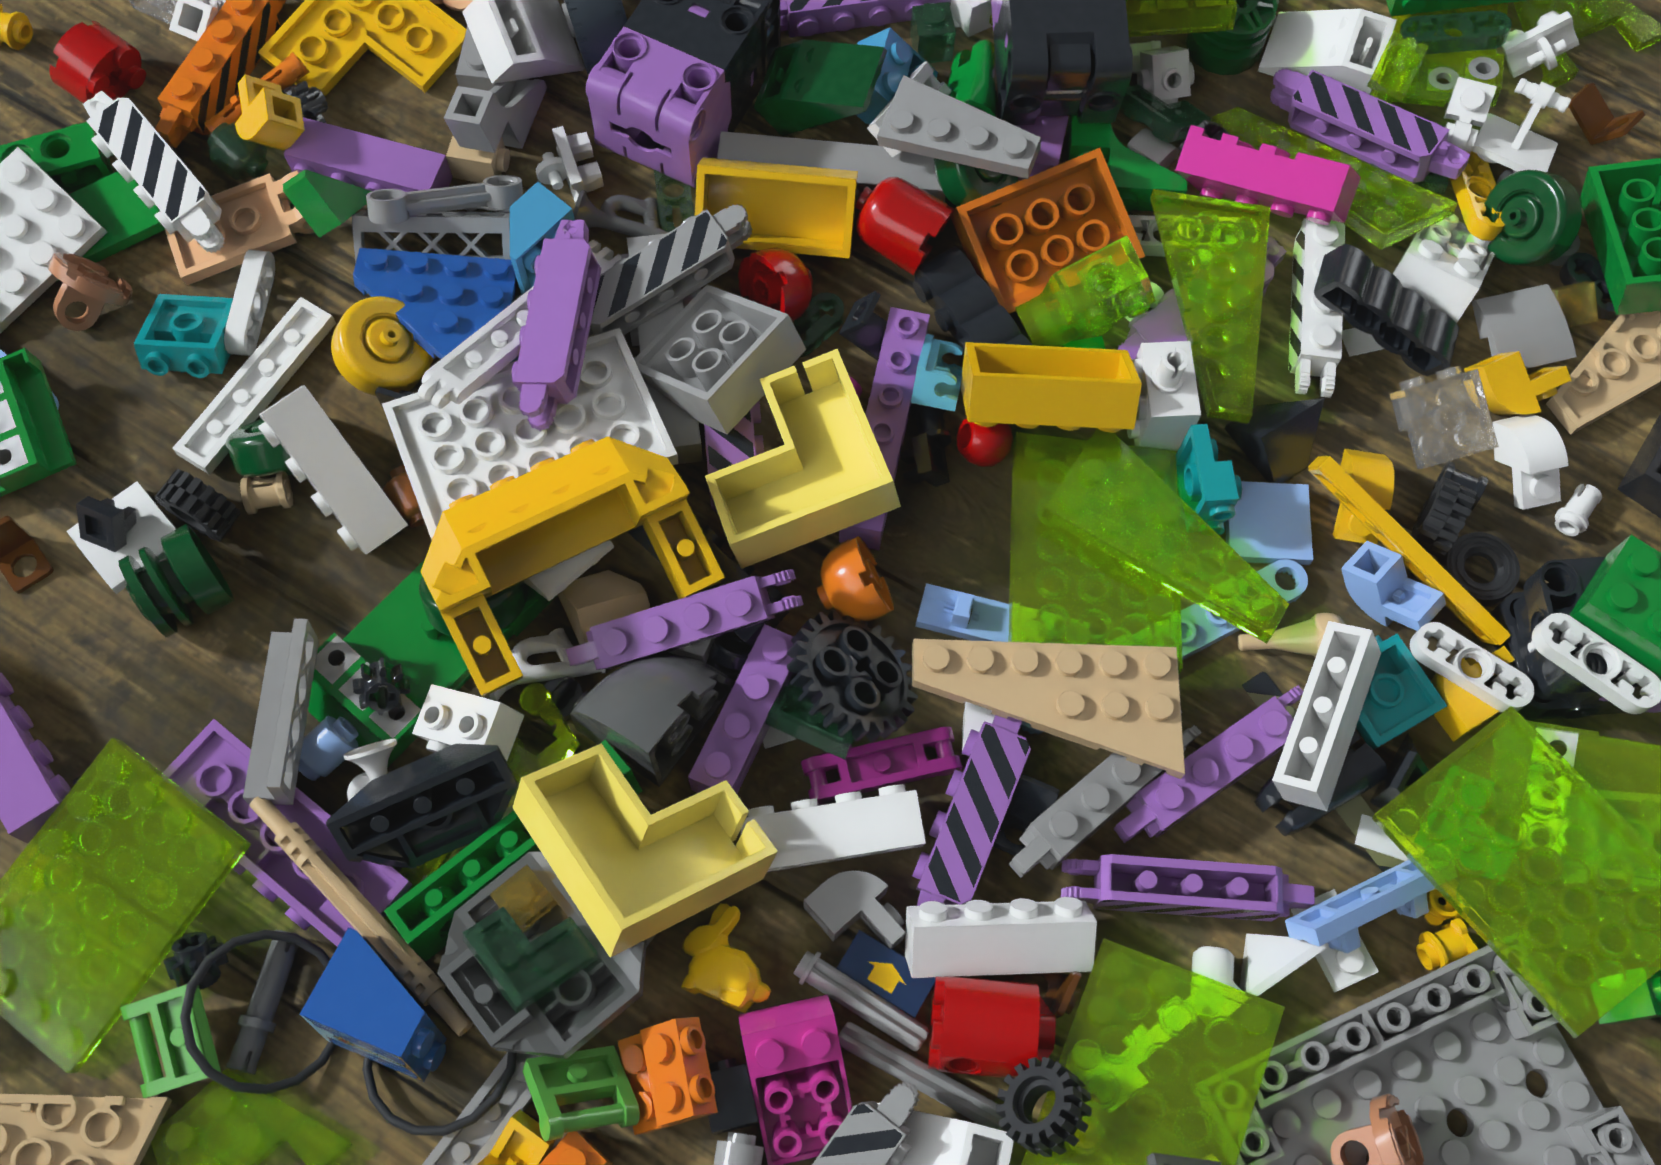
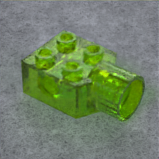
M1126 235L1055 272L1041 294L1016 306L1015 309L1034 346L1060 347L1076 338H1085L1091 334L1092 336L1102 335L1113 328L1114 322L1126 316L1134 318L1145 313L1150 308V304L1156 300L1149 277Z

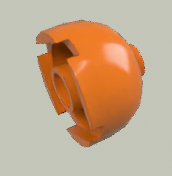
M857 536L851 540L848 539L834 547L827 554L820 571L823 585L817 587V593L827 610L834 607L841 617L848 615L853 617L855 622L861 620L869 622L879 619L894 610V605L884 577L880 578L874 565H877V562L861 537Z

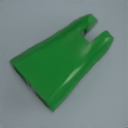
M985 39L975 43L972 51L964 49L956 54L951 66L947 86L952 90L949 96L996 117L994 43Z

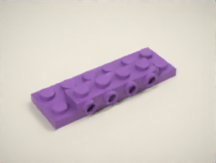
M213 719L150 787L193 823L188 831L208 848L215 842L225 850V853L220 857L224 863L240 875L246 869L253 874L257 880L252 886L272 903L278 897L287 903L290 908L285 914L305 931L312 925L338 947L348 927L354 928L274 841L276 835L249 806L250 804H247L243 799L251 749ZM297 787L295 789L293 805L274 804L290 823H298L383 918L386 916L384 910L401 898L413 885L391 866L379 865L364 860L361 862L348 861L326 826V821L331 816Z

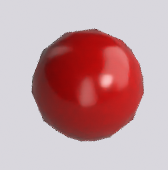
M967 418L962 421L957 434L959 452L967 462L978 467H992L1002 462L1011 452L1014 441L1012 428L1009 424L998 423L996 426L984 427L974 422H968Z

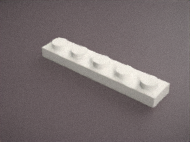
M300 297L172 449L176 454L210 475L229 453L226 446L228 436L235 430L254 422L259 417V414L264 411L334 327L336 322L333 316Z

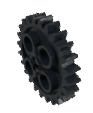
M832 610L828 616L820 612L814 619H808L791 639L793 645L787 651V655L793 660L786 667L787 670L798 675L790 684L791 686L803 688L804 692L799 696L798 700L802 702L810 701L813 704L809 712L811 716L818 713L824 715L823 726L825 728L834 722L837 724L838 735L841 737L848 730H851L855 741H859L864 735H866L870 742H874L879 736L886 739L890 734L903 726L908 721L907 717L915 710L911 704L918 699V695L911 691L913 688L912 678L906 675L912 670V665L901 662L900 658L905 654L904 650H894L891 647L894 642L893 636L886 639L880 636V625H877L872 630L868 628L867 621L860 620L855 622L854 618L848 615L841 618L836 610Z

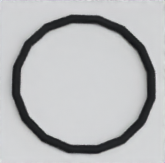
M261 930L233 937L204 958L186 986L180 1021L186 1049L205 1076L234 1092L267 1095L301 1084L327 1063L337 1045L328 1042L319 1058L294 1077L267 1085L237 1082L212 1068L196 1046L190 1018L197 986L211 965L236 946L263 939L292 942L317 956L325 968L330 961V958L322 948L298 934Z
M407 988L406 990L408 991V993L411 996H414V994ZM508 1052L506 1069L493 1094L471 1115L444 1126H417L394 1115L378 1095L372 1071L373 1060L364 1057L362 1071L369 1100L387 1123L412 1135L445 1136L476 1123L500 1101L515 1072L517 1053Z

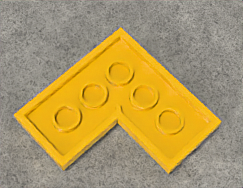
M305 0L258 53L265 62L275 68L294 52L310 71V73L294 84L297 85L306 81L308 87H316L326 96L369 49L426 93L461 54L466 28L429 0Z

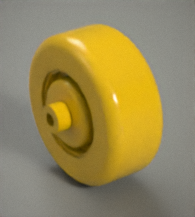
M376 296L354 303L343 314L333 332L331 351L337 369L352 386L370 395L376 396L375 391L377 387L397 393L400 390H411L420 382L433 361V357L414 341L413 334L399 322L396 312L402 309L405 304L398 299Z

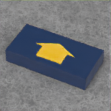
M860 930L836 968L913 1018L917 1015L936 978H912L905 957Z

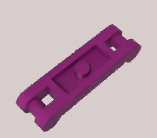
M949 726L807 758L801 762L804 776L809 777L811 789L808 791L809 799H817L818 805H823L834 801L836 795L858 791L866 793L882 787L905 784L935 776L952 775L955 769L962 771L963 767L960 756L954 754L952 743L955 741L952 728ZM924 748H935L938 759L927 761ZM838 768L841 781L828 784L825 772Z

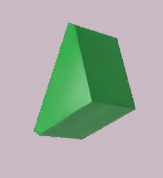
M306 169L283 184V192L319 238L344 223L367 204L366 195L371 192L370 190Z

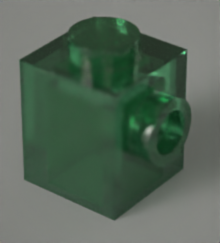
M949 2L912 6L910 27L912 48L928 63L952 61L956 30Z

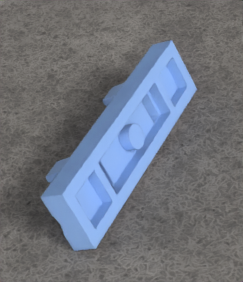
M926 583L915 627L971 641L1085 644L1090 624ZM1036 625H1039L1035 639L1033 641Z
M1419 854L1286 919L1285 923L1289 937L1305 940L1319 947L1328 943L1331 949L1350 953L1361 947L1358 927L1394 909L1400 915L1415 919L1428 913L1427 892L1457 878L1454 863L1450 860Z

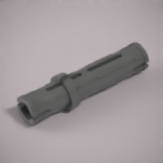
M271 941L246 1014L239 1017L237 1025L241 1026L226 1068L239 1070V1072L256 1074V1068L268 1033L273 1034L277 1025L272 1022L298 951V945L292 942Z

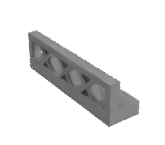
M361 210L352 215L355 263L359 248H365L364 232H378L390 244L385 250L395 248L397 251H407L399 241L408 232L418 233L429 244L422 253H428L433 248L439 254L446 255L450 254L438 242L446 233H456L468 244L459 254L460 256L511 260L510 212L444 211L409 216L408 220L396 224L373 223L369 220L368 210ZM388 232L401 233L396 238H394ZM428 233H439V235L433 239ZM466 233L479 234L474 239H471ZM485 233L502 234L503 255H488L477 242ZM472 248L478 255L466 254Z
M294 619L292 633L271 632L243 799L247 804H250L258 796L261 799L270 800L273 804L293 805L319 639L308 619Z

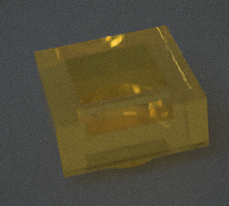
M1585 281L1551 289L1560 304L1568 327L1598 321L1595 282Z
M528 865L524 866L489 894L520 934L558 904Z

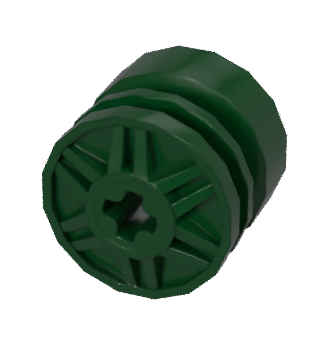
M1226 0V2L1197 4L1186 37L1189 55L1197 65L1208 72L1219 75H1236L1250 69L1258 61L1264 47L1266 37L1276 15L1277 1Z
M187 524L160 538L166 558L160 560L149 548L143 547L138 551L145 569L129 555L118 561L126 581L127 591L142 615L152 622L166 638L178 632L172 613L175 614L185 627L194 624L188 604L195 602L203 612L210 615L235 601L218 566L196 533Z

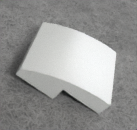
M138 481L112 498L117 508L123 510L129 506L136 509L137 522L126 533L127 545L120 550L113 552L81 539L78 523L67 530V533L116 594L126 588V581L118 561L129 555L145 569L138 551L143 547L149 548L160 560L166 558L160 538L176 530V527L160 510Z

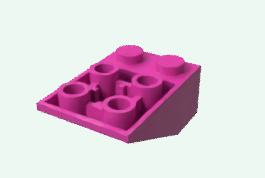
M828 994L739 1014L741 1036L768 1165H783L819 1156L853 1108L835 1016Z

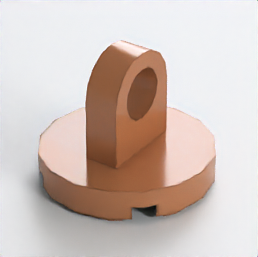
M60 252L54 253L48 265V270L63 282L55 297L53 310L58 321L68 330L82 331L90 328L97 321L105 303L125 306L133 294L132 287L126 280L118 277L115 282L107 277L109 271L105 267L84 257L71 253H64L63 255ZM79 301L87 305L86 312L80 317L71 318L65 315L66 307L72 302Z
M1391 1094L1373 1097L1370 1101L1369 1112L1371 1124L1349 1129L1339 1134L1332 1142L1330 1153L1333 1164L1352 1165L1345 1156V1147L1349 1141H1358L1369 1152L1367 1165H1424V1155L1410 1116L1406 1114L1405 1110L1397 1111L1395 1105H1399L1400 1100Z

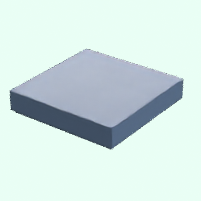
M1241 481L1242 496L1234 506L1236 515L1225 521L1227 562L1272 564L1278 560L1289 559L1300 565H1310L1313 561L1309 485Z

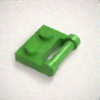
M187 984L120 1007L123 1021L129 1020L145 1083L140 1085L143 1098L209 1078L205 1076L191 1057L185 1045L180 1015ZM198 985L190 1016L196 1046L212 1068L221 1072ZM149 1013L151 1014L166 1077L163 1076L152 1028L148 1017Z
M614 1046L576 1051L567 1059L547 1056L526 1059L522 1072L539 1116L540 1133L544 1141L561 1139L563 1133L617 1123L623 1128L638 1124L640 1118L639 1105ZM612 1097L614 1101L613 1105L561 1113L559 1109L561 1105Z

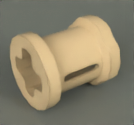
M279 472L276 474V477L254 481L250 477L241 479V497L248 514H256L258 509L282 505L285 509L293 506V493L286 472Z

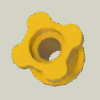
M0 3V46L4 42L12 49H23L32 39V25L24 13L17 11L11 14L3 12V6Z
M1460 918L1451 920V924L1443 925L1442 930L1435 933L1429 931L1422 932L1419 936V944L1416 946V952L1422 965L1427 970L1433 971L1479 950L1470 938L1465 923Z

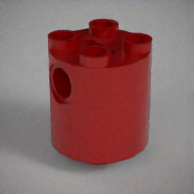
M936 976L931 1008L932 1039L929 1046L928 1069H938V1072L1005 1078L1009 1074L1016 1078L1018 1073L1014 1067L1022 1063L1029 1068L1028 1059L1036 1057L1042 1062L1043 1057L1049 1058L1053 1053L1056 1019L1040 996L1037 984Z

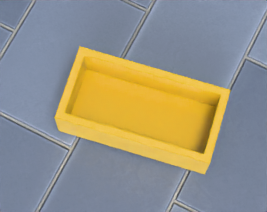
M703 157L697 164L695 216L706 209L713 216L733 204L742 205L747 211L752 234L747 241H743V244L736 248L764 250L777 247L795 254L850 258L858 171Z
M965 342L961 392L968 422H974L984 427H992L998 423L1016 424L1026 429L1046 425L1057 426L1068 431L1078 430L1080 427L1098 428L1101 431L1110 433L1119 432L1121 429L1134 430L1142 383L1128 350Z

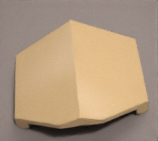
M610 570L576 579L564 591L558 594L579 644L588 642L586 632L590 631V627L650 608L646 591L640 583Z

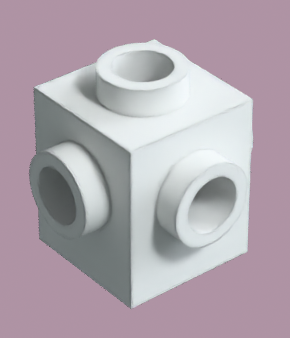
M1170 46L1140 51L1141 70L1137 72V86L1144 98L1154 101L1156 106H1170L1177 104L1180 97L1191 96L1190 85L1194 82V68L1192 63L1189 62V49Z

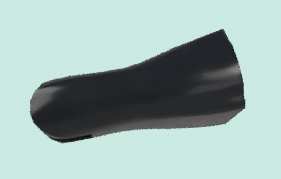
M1356 730L1348 748L1328 810L1324 811L1287 801L1294 808V811L1290 810L1283 820L1275 826L1283 836L1296 834L1306 829L1336 808L1360 796L1388 778L1389 772L1386 763L1371 746L1365 743L1356 751L1351 748L1361 738ZM1274 775L1263 785L1254 801L1262 813L1282 800L1281 794L1272 781Z

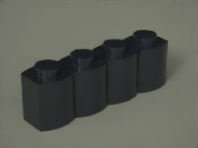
M1343 244L1324 255L1314 289V295L1323 305L1331 310L1342 313L1353 327L1371 334L1382 348L1393 354L1400 355L1408 367L1420 374L1431 376L1451 366L1459 333V327L1451 317L1442 311L1432 309L1423 296L1414 290L1403 287L1399 279L1388 270L1374 266L1369 256L1354 246Z
M957 246L919 265L915 272V281L913 282L914 291L921 302H928L936 310L934 315L939 327L944 332L949 331L958 340L956 344L963 348V354L961 355L963 359L965 342L1032 345L1021 334L1014 319L998 303L990 287L977 275L969 259Z

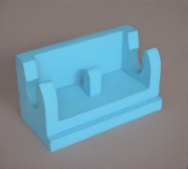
M926 334L917 365L911 403L955 411L963 367L945 363L942 356L946 353L962 355L963 348L956 343L933 339L934 335Z

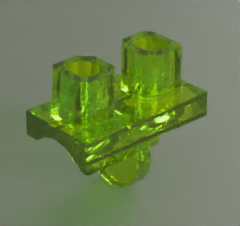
M1393 31L1367 84V87L1373 89L1370 95L1390 104L1394 99L1402 102L1429 46L1423 43H1416V40L1412 37L1404 39L1400 33Z

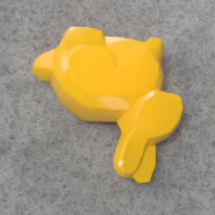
M720 904L713 912L709 925L697 927L683 940L682 949L685 953L692 956V959L688 965V975L685 977L681 988L694 995L701 993L720 1001L726 1007L745 1013L753 1003H761L767 1000L771 989L767 984L762 983L759 969L748 953L731 947L728 944V935L740 920L741 913L739 908L736 906L730 907L728 904Z

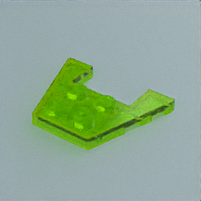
M1528 0L1513 2L1524 33L1537 27V21L1540 16L1553 10L1559 15L1566 11L1570 13L1578 39L1614 25L1635 52L1661 41V24L1628 0ZM1566 52L1556 56L1557 67L1548 70L1544 63L1540 65L1544 75L1541 79L1542 82L1558 87L1575 78L1579 69Z
M225 1069L222 1072L237 1082L253 1083L232 1070ZM214 1080L158 1128L151 1142L158 1165H259L285 1140H287L306 1165H331L353 1144L346 1137L325 1127L319 1121L298 1111L271 1093L265 1095L234 1092Z

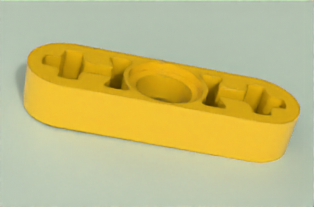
M1471 151L1467 166L1456 180L1450 178L1468 231L1481 240L1492 241L1505 226L1500 218L1502 211L1496 212L1492 207L1493 214H1500L1495 222H1491L1489 217L1483 216L1486 211L1484 203L1491 190L1496 186L1488 162L1482 160L1477 153Z

